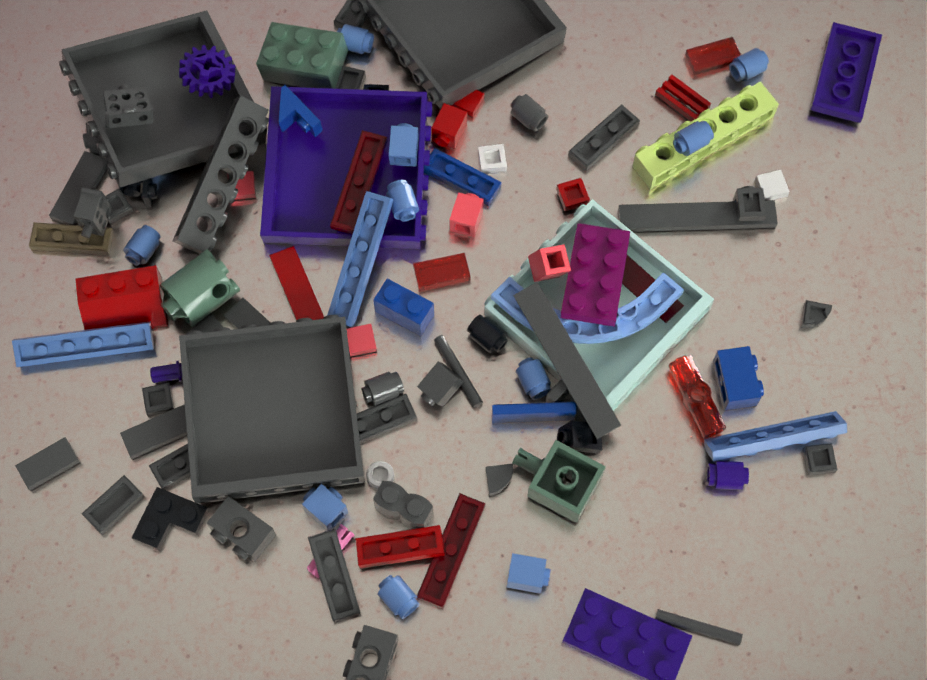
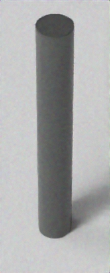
M443 335L436 337L434 342L450 369L464 381L461 387L474 408L480 406L483 403L481 397Z
M660 609L657 610L655 616L656 620L730 643L740 645L743 634Z

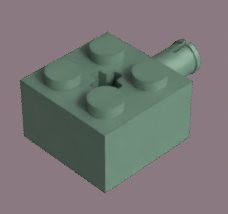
M555 440L546 458L542 460L520 448L518 455H515L512 464H516L534 474V479L528 488L527 497L575 523L581 517L606 466ZM566 478L571 480L567 485L562 484V481L564 482Z

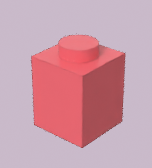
M458 192L449 219L450 231L475 238L483 213L484 199L472 193L463 194Z
M565 244L541 248L528 256L534 282L559 278L571 271Z

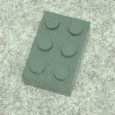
M271 22L256 65L263 81L305 88L335 89L348 53V48L343 33Z

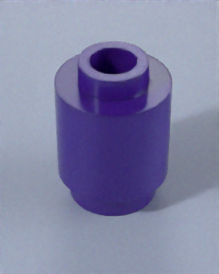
M715 461L714 464H708L707 485L714 486L715 489L742 490L743 485L749 482V469L744 467L743 462Z

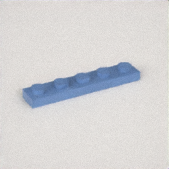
M368 191L365 193L327 314L345 317L346 326L354 327L394 201L389 197Z
M150 321L12 340L16 367L154 349Z
M837 411L704 439V446L713 462L727 461L733 457L751 456L765 450H779L788 445L807 444L812 440L821 438H834L837 435L847 433V423Z

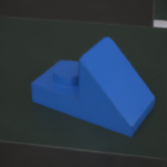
M284 85L281 88L279 110L281 132H284L296 121L305 133L309 131L316 137L323 131L321 121Z

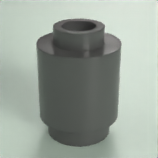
M528 94L517 96L510 105L512 108L511 115L528 129L538 131L548 120L549 116L545 113L546 110Z
M389 371L365 380V387L361 388L365 401L367 403L371 402L373 406L399 397V394L404 392V386L397 372L390 373Z

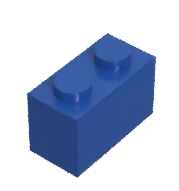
M388 278L373 299L374 309L377 314L420 337L434 317L433 302Z
M750 346L717 350L713 362L724 411L757 406L761 396L764 395L762 381L757 379V358L751 354Z

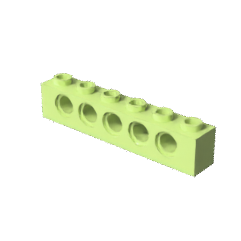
M761 81L753 86L748 85L735 97L725 98L716 108L712 110L706 109L692 122L686 121L673 133H665L649 147L645 145L638 149L635 153L632 167L651 190L773 118L779 103ZM696 121H706L714 134V138L710 140V143L689 156L679 154L673 145L674 134ZM657 156H664V157H666L667 159H666V160H662V159L658 158Z

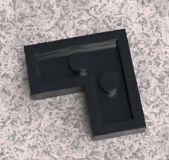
M156 487L131 538L136 542L159 551L171 525L197 536L209 509Z

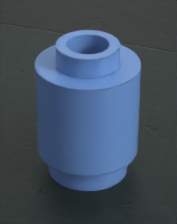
M344 24L343 28H338L337 32L343 33L348 51L360 54L371 52L374 33H370L368 29Z
M754 48L734 58L733 62L729 64V70L737 82L741 80L747 81L766 71L769 60L764 51Z
M706 121L692 123L674 134V148L679 154L691 155L707 146L710 140L714 138L712 128Z
M397 180L387 186L388 192L386 196L394 200L391 207L394 218L400 219L403 222L412 220L419 211L412 186L406 180Z
M147 225L137 229L123 249L126 254L125 258L134 265H145L160 244V234Z
M532 357L522 360L515 372L526 395L530 396L532 400L545 397L551 390V382L539 359L534 360Z
M389 575L378 585L380 590L377 595L395 616L399 615L401 619L409 616L420 604L416 600L417 595L399 575L396 577Z

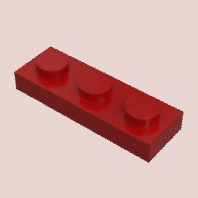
M440 525L356 538L358 566L360 569L445 556Z

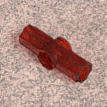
M684 355L671 362L668 367L683 395V404L691 412L703 438H711L725 431L726 425L711 397V388L703 381L691 355ZM691 393H699L703 400L697 401L693 399Z

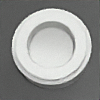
M383 461L374 462L366 472L367 482L374 490H378L382 481L394 482L395 479L392 466Z

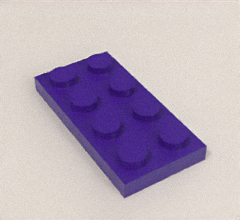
M833 22L811 106L812 111L858 123L861 122L882 34Z
M585 588L562 643L643 680H675L691 642L692 635Z

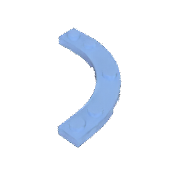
M663 272L638 298L618 308L615 327L560 318L561 310L553 309L573 343H605L630 336L653 323L683 294L684 289ZM509 277L491 294V299L511 317L533 331L513 296L524 288Z

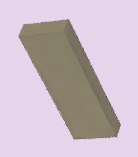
M34 222L29 247L31 250L109 256L113 230L112 228H106L104 236L91 234L90 238H85L81 236L83 229L78 225Z

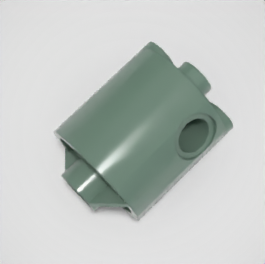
M208 249L159 285L164 293L161 306L173 321L177 318H183L191 327H194L240 292V288L234 280L227 278L226 274L229 273V270L220 259L216 261Z

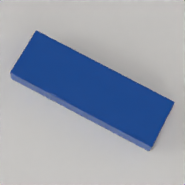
M436 148L430 154V165L424 167L425 174L464 194L472 193L477 195L479 198L484 199V204L487 206L490 205L501 188L502 182Z
M576 403L492 405V423L571 421L575 419Z

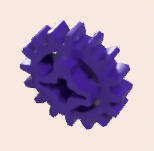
M202 45L200 51L193 47L192 54L184 53V60H180L179 78H182L183 87L189 85L190 93L197 90L199 91V97H202L204 93H208V96L213 98L214 92L221 96L223 95V88L225 90L231 89V83L235 81L236 66L232 64L231 56L225 58V50L218 53L216 52V46H212L211 50H207L206 46Z

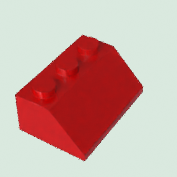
M157 265L75 278L77 301L84 330L149 321L151 329L168 327L167 313L161 306L164 293L159 285L163 280Z

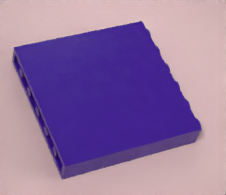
M271 86L260 230L263 243L349 246L352 235L331 229L330 224L361 132L364 130L386 136L388 139L371 193L386 196L388 192L387 186L397 180H406L412 186L419 207L415 218L404 222L400 219H395L392 210H390L379 248L421 249V241H426V225H422V216H427L428 200H423V191H428L429 175H424V167L430 165V150H425L426 141H431V126H427V117H432V101L427 100V92L288 87L321 121L323 131L314 137L309 131L305 133L296 121L284 132H281L279 110L282 87ZM406 123L411 124L413 127H418L419 139L416 167L390 165L391 125L398 126V124Z

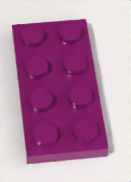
M577 223L570 261L571 271L568 272L560 318L615 327L630 231Z

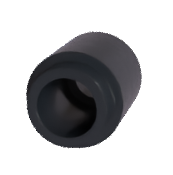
M481 314L476 316L467 328V332L471 334L470 337L489 353L494 351L500 352L508 342L506 339L507 332L487 316L483 317Z

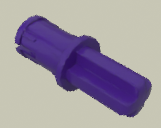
M179 360L176 361V364L150 368L152 382L159 383L178 379L179 382H182V365L179 363Z

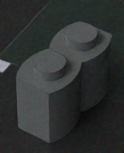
M382 481L373 497L374 506L381 515L389 519L400 520L410 530L427 527L434 515L433 505L426 498L418 494H408L402 486L391 481Z

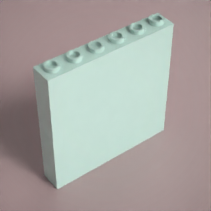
M592 199L587 205L582 204L574 213V218L569 223L567 221L558 228L557 235L552 240L547 239L544 241L539 249L565 244L570 264L577 223L630 231L627 255L655 280L664 272L684 289L683 294L678 298L684 307L667 323L658 318L644 329L618 340L594 344L574 343L614 411L707 314L712 307L714 298ZM528 258L524 261L521 271L516 276H509L524 289L536 283L533 280ZM568 273L559 278L538 281L551 306L558 310L562 309ZM623 284L618 308L637 298ZM490 295L484 303V316L489 317L507 332V336L534 360L539 359L543 367L560 381V375L535 332L511 317L491 299Z

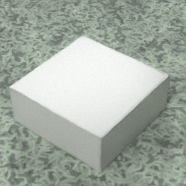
M503 144L478 147L481 172L488 174L507 171Z
M781 170L760 174L755 178L757 188H763L765 201L788 197L790 191Z

